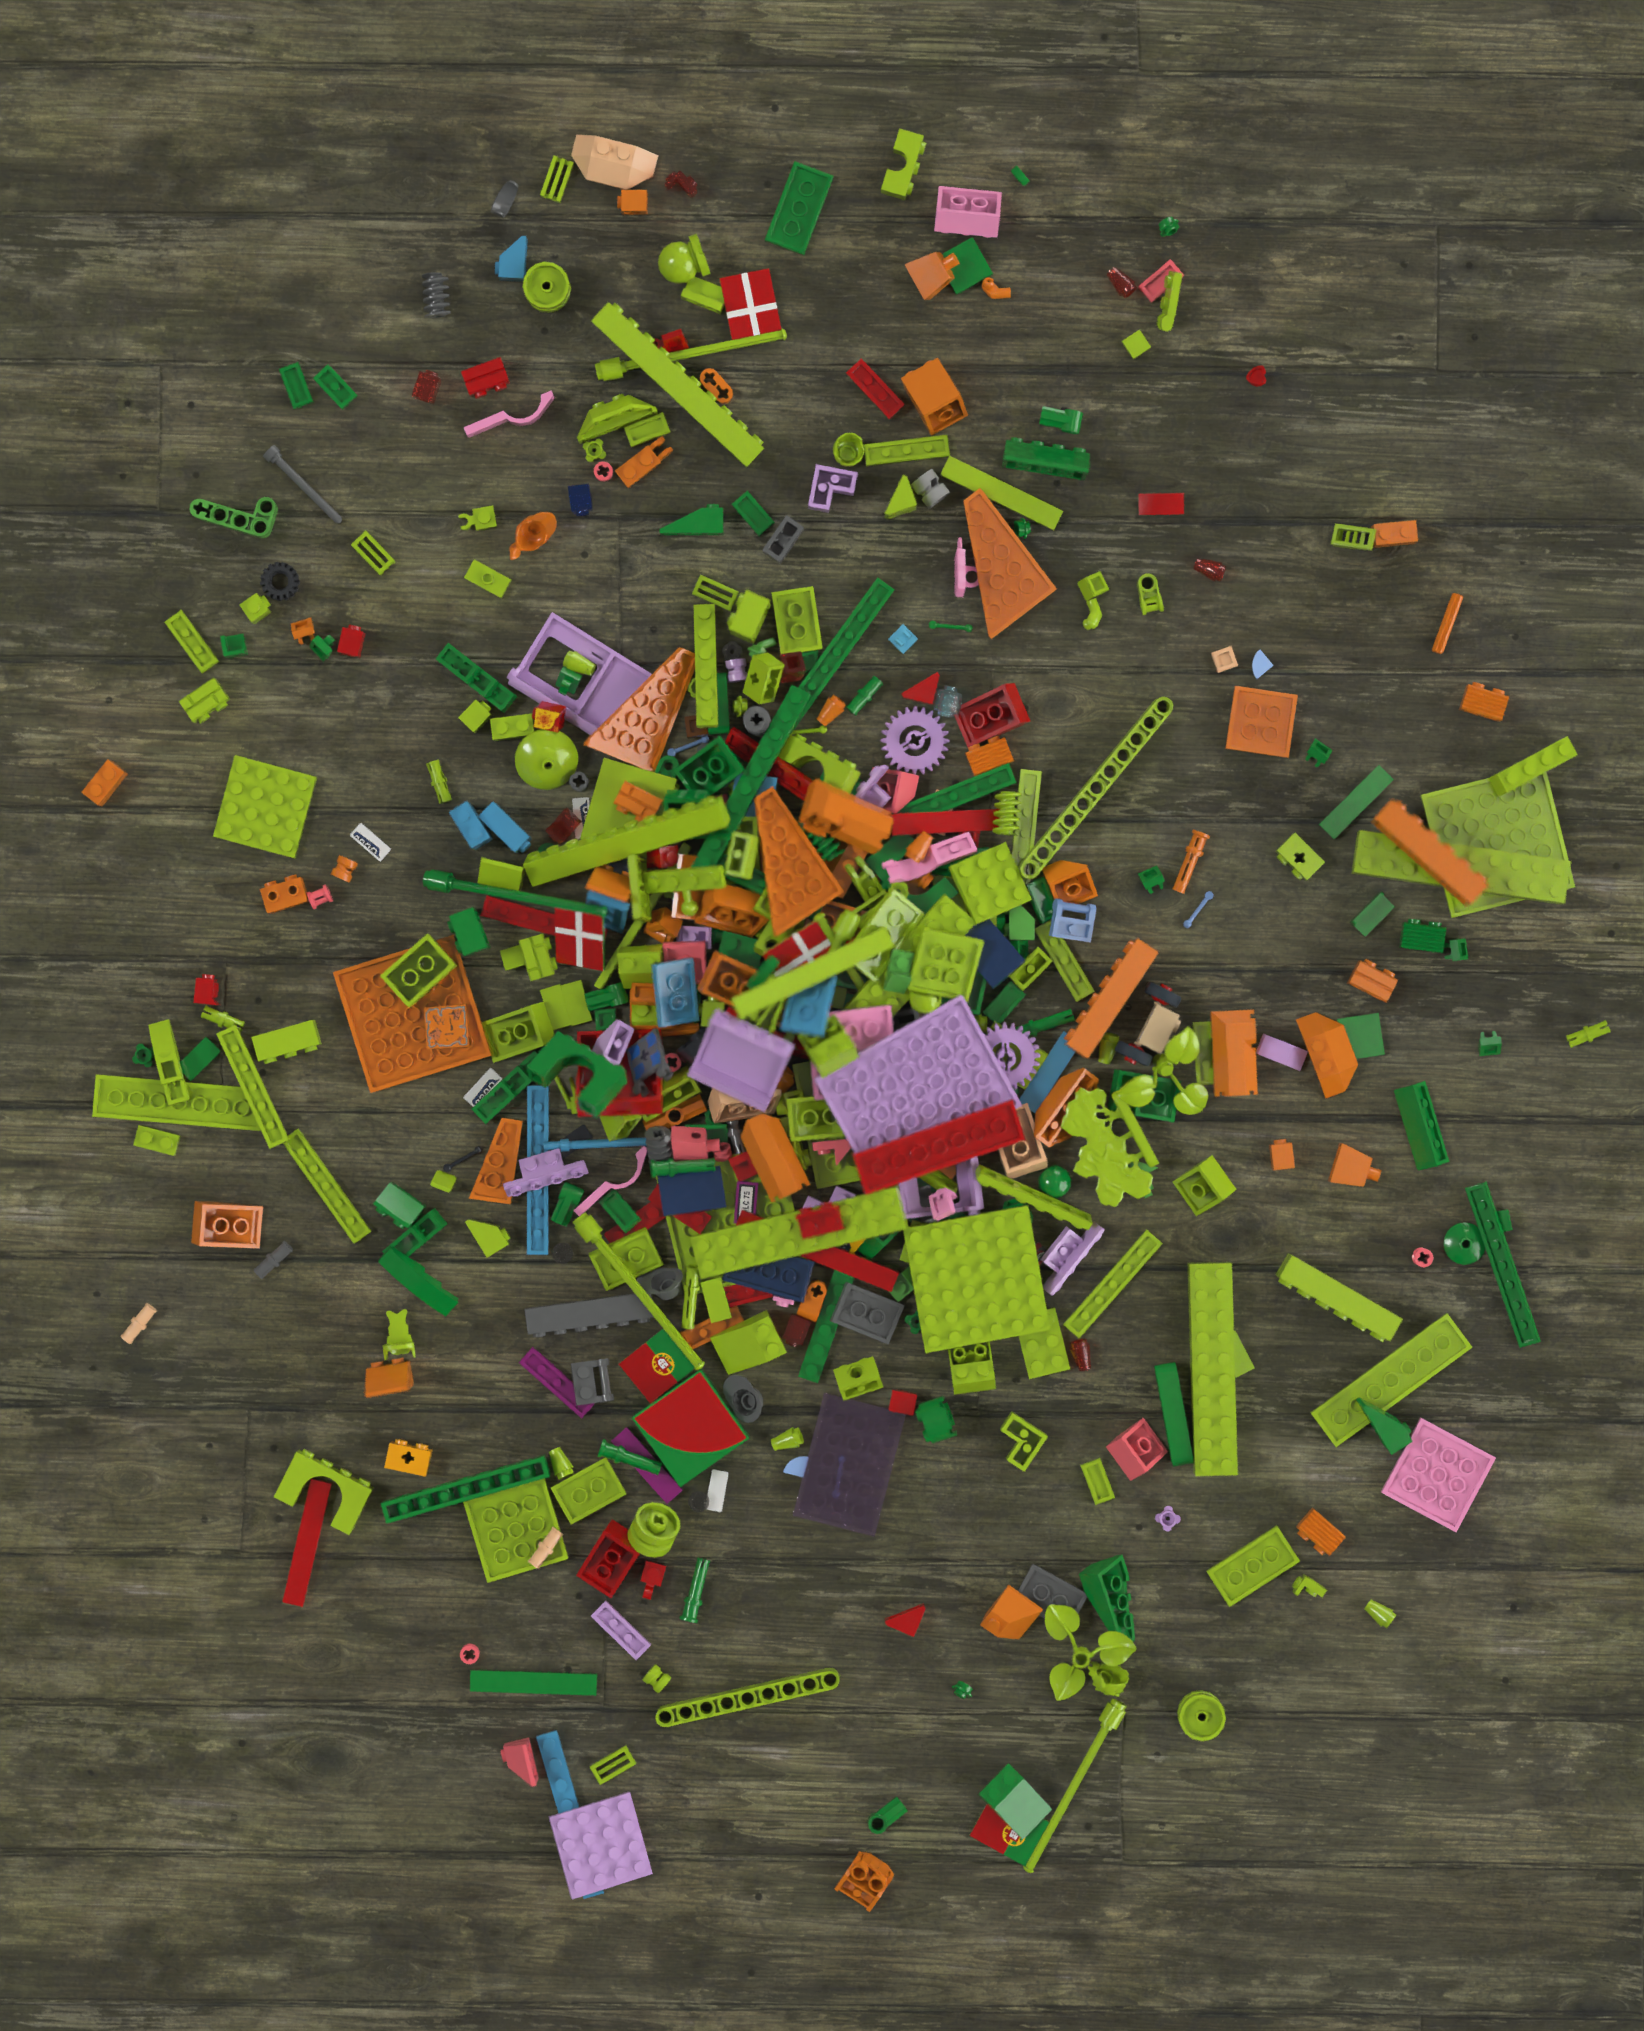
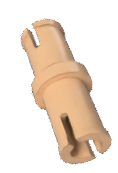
M146 1303L139 1314L131 1319L132 1323L121 1335V1338L127 1343L132 1344L141 1330L146 1329V1324L157 1310L149 1303Z
M552 1527L545 1539L538 1543L539 1547L528 1562L539 1569L547 1556L553 1553L552 1549L564 1534Z

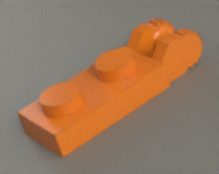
M663 436L654 441L650 446H646L615 470L627 488H630L657 467L664 458L673 452L671 447L663 450L658 456L653 452L654 449L664 443L665 439Z

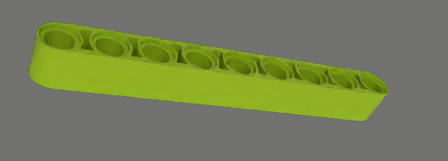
M825 1668L663 1705L657 1710L656 1722L662 1727H669L832 1690L839 1684V1673L834 1668ZM827 1674H833L836 1677V1681L829 1684L825 1682L824 1677ZM811 1678L816 1684L813 1688H806L803 1684L804 1681ZM791 1683L794 1685L795 1690L787 1693L783 1690V1686ZM765 1688H771L774 1691V1695L767 1698L763 1695L762 1691ZM749 1692L753 1695L754 1699L751 1702H745L742 1699V1695ZM729 1697L732 1699L733 1704L730 1707H725L722 1705L721 1700ZM709 1702L713 1708L711 1711L705 1712L701 1709V1704ZM687 1706L692 1710V1714L683 1716L680 1709ZM663 1711L669 1712L671 1719L663 1721L660 1718V1713Z

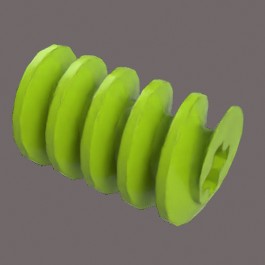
M1002 791L1000 794L995 795V799L1000 802L995 803L994 807L1000 810L994 812V816L999 819L993 820V824L999 827L992 830L993 833L1018 836L1013 831L1019 829L1018 826L1014 825V822L1020 821V818L1015 817L1014 814L1020 812L1019 809L1015 808V805L1021 804V801L1016 800L1015 797L1021 796L1022 793Z

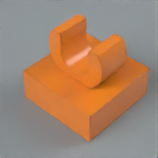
M311 617L291 623L294 640L298 639L301 645L304 644L303 637L309 636L311 641L314 639V624Z

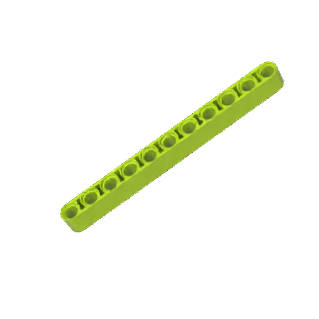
M1161 697L1155 699L1021 861L1018 870L1022 878L1032 879L1041 872L1173 710V703L1169 698ZM1160 701H1163L1167 706L1164 713L1160 712L1157 708ZM1147 717L1153 720V727L1151 729L1146 728L1144 725V720ZM1132 734H1137L1140 737L1138 745H1134L1131 742ZM1119 750L1126 752L1127 758L1125 761L1118 759L1117 753ZM1106 766H1110L1114 771L1111 778L1106 777L1104 774ZM1093 782L1100 785L1098 794H1094L1091 791V784ZM1080 798L1084 799L1087 803L1085 810H1080L1077 806ZM1066 815L1073 817L1074 821L1070 827L1064 823ZM1053 831H1057L1060 834V840L1057 843L1052 842L1050 838ZM1040 847L1045 848L1047 851V856L1044 859H1040L1037 856V850ZM1027 863L1031 864L1034 869L1030 876L1024 873V866Z

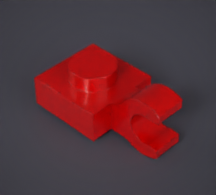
M681 329L661 335L662 340L654 339L655 341L653 342L658 349L662 346L668 353L689 348Z
M646 1560L640 1580L646 1583L642 1598L651 1600L654 1586L661 1587L666 1565Z

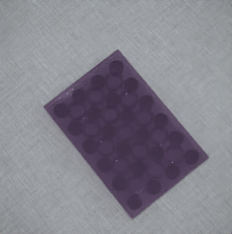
M824 1392L793 1516L875 1537L906 1414L892 1412L888 1408L853 1399L843 1401L841 1396Z

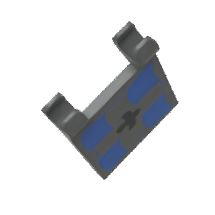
M654 1028L626 1049L634 1081L633 1093L635 1095L641 1094L642 1097H645L649 1093L643 1081L655 1072L659 1078L664 1076L665 1080L672 1077V1071L667 1065L657 1028Z

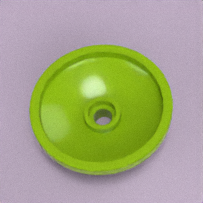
M540 729L528 734L519 743L515 753V766L521 779L528 785L542 790L555 789L568 782L571 775L575 773L578 766V752L573 741L563 732L559 731L557 733ZM546 762L552 763L549 767L544 766Z

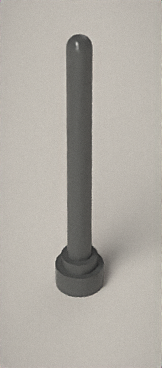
M275 445L271 446L264 453L263 458L268 463L276 464L335 523H341L342 517L281 458L280 450Z

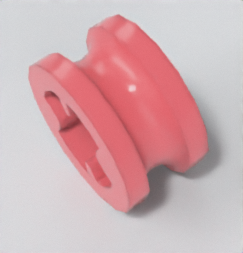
M599 462L594 467L595 477L603 482L610 480L613 476L612 466L607 462ZM601 466H603L605 469L609 468V472H607L608 475L606 477H604L603 475H598V471L600 472L599 468Z
M720 1142L721 1150L712 1153L714 1154L715 1161L724 1162L732 1157V1151L729 1143Z
M474 1644L465 1645L460 1652L461 1660L466 1664L475 1663L480 1654L479 1648ZM474 1650L473 1655H476L475 1658L470 1657L467 1659L465 1657L467 1653H464V1651Z

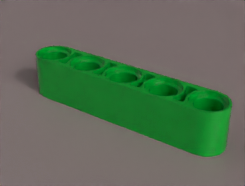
M1170 1362L1154 1365L1172 1466L1193 1464V1454L1176 1363Z

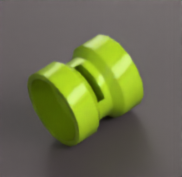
M655 1664L642 1681L646 1684H651L653 1690L660 1693L672 1677L667 1673L661 1672L660 1667Z

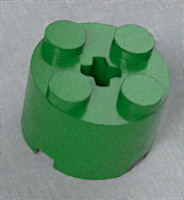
M944 1396L920 1403L919 1408L916 1410L918 1421L923 1422L925 1430H923L925 1441H931L932 1444L957 1436V1430L952 1431V1426L955 1425L950 1407L948 1403L943 1404L942 1402L945 1399Z

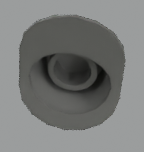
M656 1268L637 1278V1282L647 1294H655L662 1300H670L677 1295L683 1294L681 1283L683 1273L678 1268Z
M741 1375L729 1376L723 1385L725 1398L739 1420L746 1423L754 1422L761 1413L763 1406L762 1394L759 1390L753 1388L752 1384Z

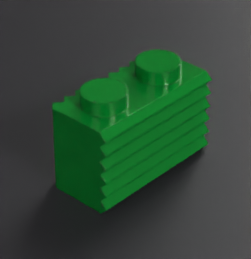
M1408 919V922H1402L1399 948L1443 953L1446 928L1441 927L1442 923L1429 921V925L1420 924L1421 920Z

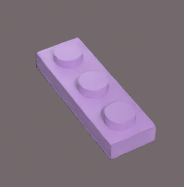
M607 1600L591 1615L635 1660L651 1646Z

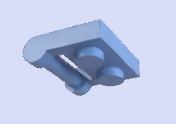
M1054 899L1049 936L1091 942L1096 905H1082L1063 902L1062 899ZM1062 910L1086 914V919L1063 917Z

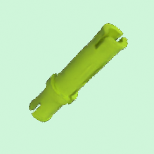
M687 1265L686 1283L683 1284L685 1293L681 1328L694 1329L697 1291L700 1290V1285L698 1284L699 1270L697 1265Z

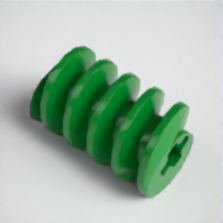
M804 828L802 829L804 833H809L807 836L809 840H814L812 845L813 847H818L817 853L823 854L821 857L823 862H829L845 851V849L837 850L841 843H833L835 838L828 836V833H826L825 837H819L806 831Z

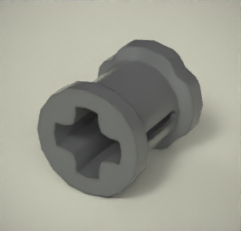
M576 772L571 775L569 783L575 791L582 792L588 788L589 778L582 772ZM579 776H582V780L585 781V784H581L579 788L577 787V784L574 783V780L579 779Z

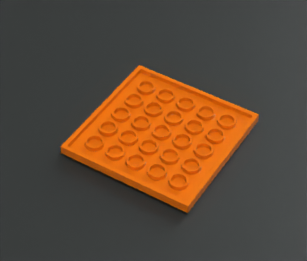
M455 935L436 941L458 966L411 1008H408L380 977L411 948L333 972L370 1093L492 1056L461 954L458 953L455 945ZM466 1004L469 1047L427 1049L424 1007Z

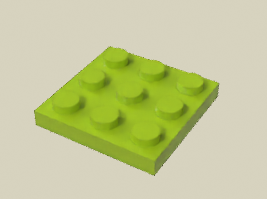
M1006 842L948 867L966 908L974 920V925L1032 900Z
M922 927L910 972L912 980L907 989L936 996L941 995L950 999L961 994L965 1001L968 1002L984 941L978 938Z

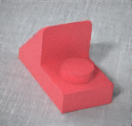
M847 1139L812 1142L813 1151H818V1155L830 1154V1149H834L836 1166L851 1149Z

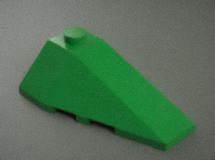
M1116 1555L1090 1564L1079 1573L1085 1594L1108 1631L1123 1633L1132 1641H1135L1133 1614L1129 1613L1128 1601H1131V1593H1127L1126 1581H1129V1573L1123 1555Z

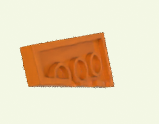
M501 1118L469 1199L511 1204L512 1196H507L503 1184L515 1180L523 1125L522 1120Z

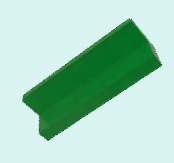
M1426 1081L1395 1089V1097L1417 1170L1428 1169L1449 1162Z

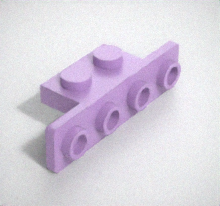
M886 765L876 766L869 775L871 777L869 780L862 782L856 789L858 793L855 796L883 808L891 797L876 783L889 767Z
M558 1148L519 1160L523 1178L504 1183L503 1187L508 1197L519 1196L524 1192L539 1190L547 1185L559 1184L571 1178H580L584 1174H588V1169L584 1160L564 1166L562 1155Z
M1092 1222L1093 1224L1089 1231L1086 1230L1081 1237L1066 1226L1040 1259L1054 1270L1043 1284V1289L1053 1296L1061 1289L1064 1281L1075 1271L1079 1262L1087 1256L1094 1243L1101 1238L1104 1229L1096 1222Z

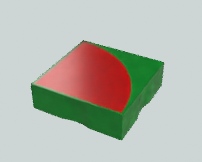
M702 1368L632 1416V1420L680 1487L750 1438V1435L733 1411L724 1403L719 1391Z

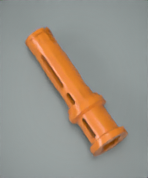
M1194 829L1192 830L1193 836L1189 846L1185 848L1187 854L1172 888L1185 894L1198 858L1204 854L1202 850L1206 840L1210 838L1209 835Z

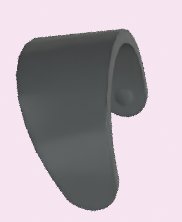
M509 180L504 184L493 202L491 213L502 218L506 217L518 191L519 185L516 182Z
M930 1185L922 1186L918 1189L921 1207H931L928 1197L931 1195ZM933 1215L918 1217L922 1224L936 1222L933 1219Z

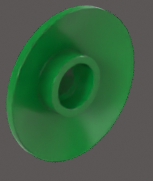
M1466 1222L1455 1224L1445 1234L1444 1250L1453 1262L1468 1265L1482 1257L1485 1246L1479 1228L1474 1224ZM1468 1240L1469 1247L1464 1248L1462 1242Z

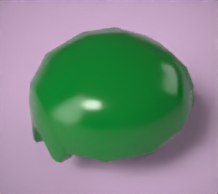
M1055 1165L1046 1168L1038 1178L1039 1190L1053 1198L1062 1197L1071 1187V1176L1061 1166Z

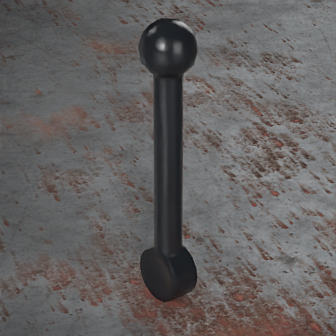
M476 1146L474 1151L451 1164H445L443 1170L450 1172L452 1167L475 1154H481L483 1151L482 1147Z

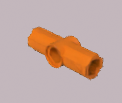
M700 1094L665 1111L663 1114L647 1122L645 1120L642 1122L646 1130L654 1126H663L669 1129L707 1111V1108ZM678 1110L681 1114L680 1120L677 1122L671 1121L669 1118L670 1111Z

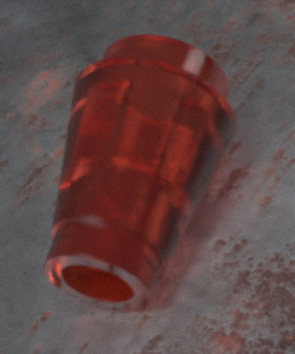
M1116 267L1107 273V277L1119 296H1123L1126 299L1137 289L1135 281Z
M1197 558L1193 570L1214 582H1221L1226 566L1222 565V562Z
M1082 1338L1070 1342L1071 1347L1069 1349L1079 1371L1091 1369L1090 1343H1087V1339Z

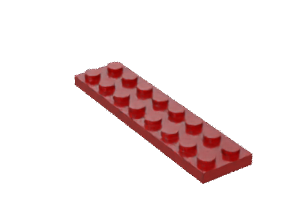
M1009 1099L853 1153L852 1157L864 1194L868 1195L1026 1139L1013 1099Z

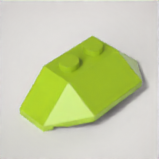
M624 394L614 396L612 398L613 401L606 404L604 401L592 405L593 409H590L577 436L579 444L658 414L657 408L633 396H624Z

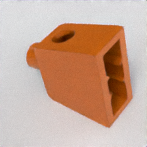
M934 252L905 264V267L923 299L930 300L955 278L951 269L959 264V260L954 253L944 258L941 252Z
M1339 1143L1328 1181L1364 1187L1366 1179L1378 1182L1381 1170L1370 1167L1373 1158L1345 1144Z

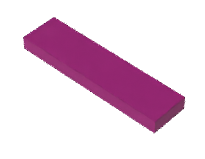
M534 1347L520 1360L519 1364L580 1418H583L594 1405L576 1406L573 1381Z
M628 1427L611 1440L615 1446L619 1447L622 1445L629 1452L657 1461ZM662 1465L658 1475L634 1467L666 1504L683 1491Z

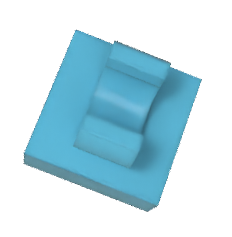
M902 624L888 640L904 654L918 638Z

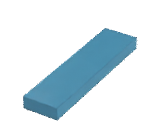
M1064 1031L1019 1099L1021 1104L1028 1103L1029 1109L1036 1113L1075 1053L1064 1045L1066 1043L1064 1037L1067 1034Z

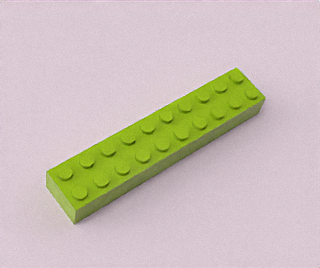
M1363 830L1357 832L1351 874L1443 887L1383 833ZM1447 843L1455 851L1453 854L1458 859L1464 858L1471 865L1469 868L1474 873L1478 871L1487 879L1485 883L1488 886L1482 893L1559 905L1565 903L1571 861Z
M894 1186L868 1195L861 1194L833 1201V1205H839L844 1229L802 1239L798 1220L795 1218V1215L800 1213L799 1210L694 1235L691 1237V1242L700 1277L703 1279L907 1229L909 1226L899 1187ZM820 1205L812 1206V1210L820 1208Z
M1188 1263L1193 1474L1195 1476L1238 1475L1232 1263Z

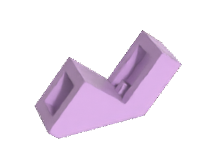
M1265 1034L1262 1035L1256 1050V1054L1298 1071L1301 1070L1308 1053L1306 1050Z

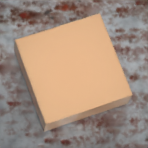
M1231 646L1211 653L1217 673L1238 666Z

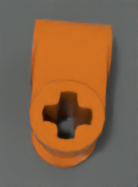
M814 1280L809 1284L804 1303H800L796 1315L813 1322L817 1321L827 1292V1286L823 1281ZM817 1285L821 1286L820 1290L823 1293L819 1292L818 1295H815L814 1290L811 1288H816Z

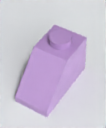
M615 1020L597 1038L592 1052L597 1055L602 1054L614 1065H620L634 1028L620 1020Z

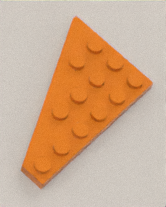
M979 488L966 498L963 503L988 636L992 639L1057 588L986 494Z
M679 647L585 741L584 745L641 769L655 772L695 670V653Z
M772 786L755 797L754 804L774 936L777 937L841 895L844 891Z

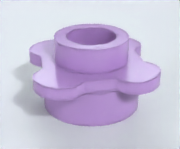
M1166 1506L1163 1512L1155 1516L1156 1522L1162 1524L1164 1531H1170L1181 1520L1180 1516L1173 1512L1171 1506Z

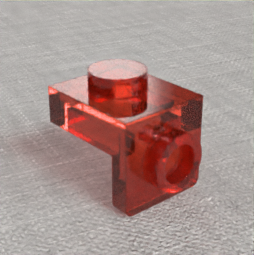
M681 170L677 173L675 171L672 172L665 179L667 182L664 185L667 190H670L678 183L690 198L697 194V189L695 188L697 183L690 175L686 177Z
M566 807L545 831L553 841L562 844L571 836L582 821Z

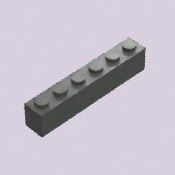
M635 1293L524 1309L528 1334H533V1338L546 1336V1332L554 1331V1335L567 1333L566 1329L575 1328V1332L588 1330L587 1326L596 1325V1329L607 1328L609 1323L616 1322L617 1326L629 1325L630 1320H638V1323L650 1322V1318L654 1317Z

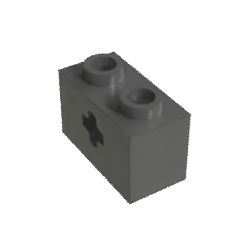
M786 515L763 548V553L778 564H781L804 531V527Z

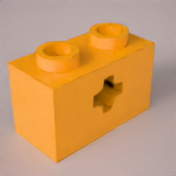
M395 1439V1442L391 1441L389 1443L384 1468L425 1477L428 1475L433 1451L428 1449V1445L416 1443V1446L408 1445V1441L402 1439ZM408 1452H411V1456L414 1457L410 1462L404 1457Z

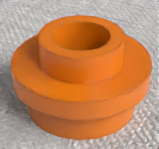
M931 871L917 878L918 884L916 887H921L925 890L935 879L932 875L933 872Z

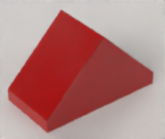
M934 673L901 693L902 698L932 706L940 676L939 673Z
M922 1603L885 1618V1623L891 1628L914 1637L926 1610L925 1605Z

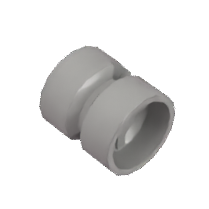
M933 469L924 473L911 484L917 495L923 496L922 501L928 509L935 506L950 493L943 483L938 482L939 477Z

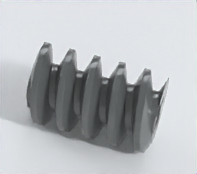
M438 272L422 274V278L426 279L422 282V286L427 288L423 290V295L428 296L423 299V303L428 305L424 307V312L429 313L424 318H441L451 314V311L444 310V307L450 305L449 302L444 301L450 295L443 293V290L449 289V286L443 284L444 281L449 280L448 277L442 276V273Z
M759 706L749 708L743 717L745 728L752 735H763L771 724L769 713ZM755 716H759L760 720H763L759 722L758 726L752 722V720H755Z
M654 1126L647 1129L645 1138L649 1164L650 1160L653 1159L655 1161H668V1158L674 1159L671 1131L663 1126Z

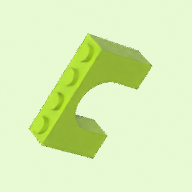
M303 1449V1451L298 1450L274 1498L293 1507L309 1479L317 1476L331 1478L340 1487L342 1502L330 1526L350 1535L374 1487L370 1486L371 1482L361 1477L359 1480L352 1477V1473L344 1468L338 1470L332 1467L333 1463L322 1458L320 1461L314 1458L315 1454L306 1449Z

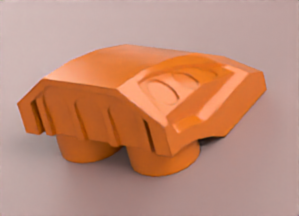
M858 1852L849 1868L835 1886V1890L843 1892L866 1907V1910L870 1912L893 1879L894 1873L885 1862L871 1853Z

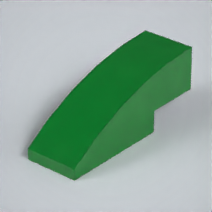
M434 1208L382 1252L385 1253L392 1246L409 1257L448 1223Z

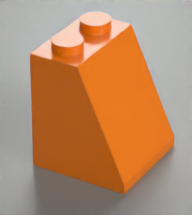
M938 358L926 362L922 367L908 372L901 378L906 392L931 436L968 416L961 394Z

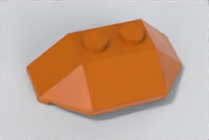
M1316 1012L1296 1019L1325 1099L1345 1092L1358 1066V1062L1344 1025Z
M1085 1068L1060 1077L1035 1113L1034 1137L1049 1148L1054 1146V1144L1071 1138L1072 1135L1061 1128L1068 1102L1075 1099V1093L1081 1087L1087 1091L1095 1090L1099 1079Z

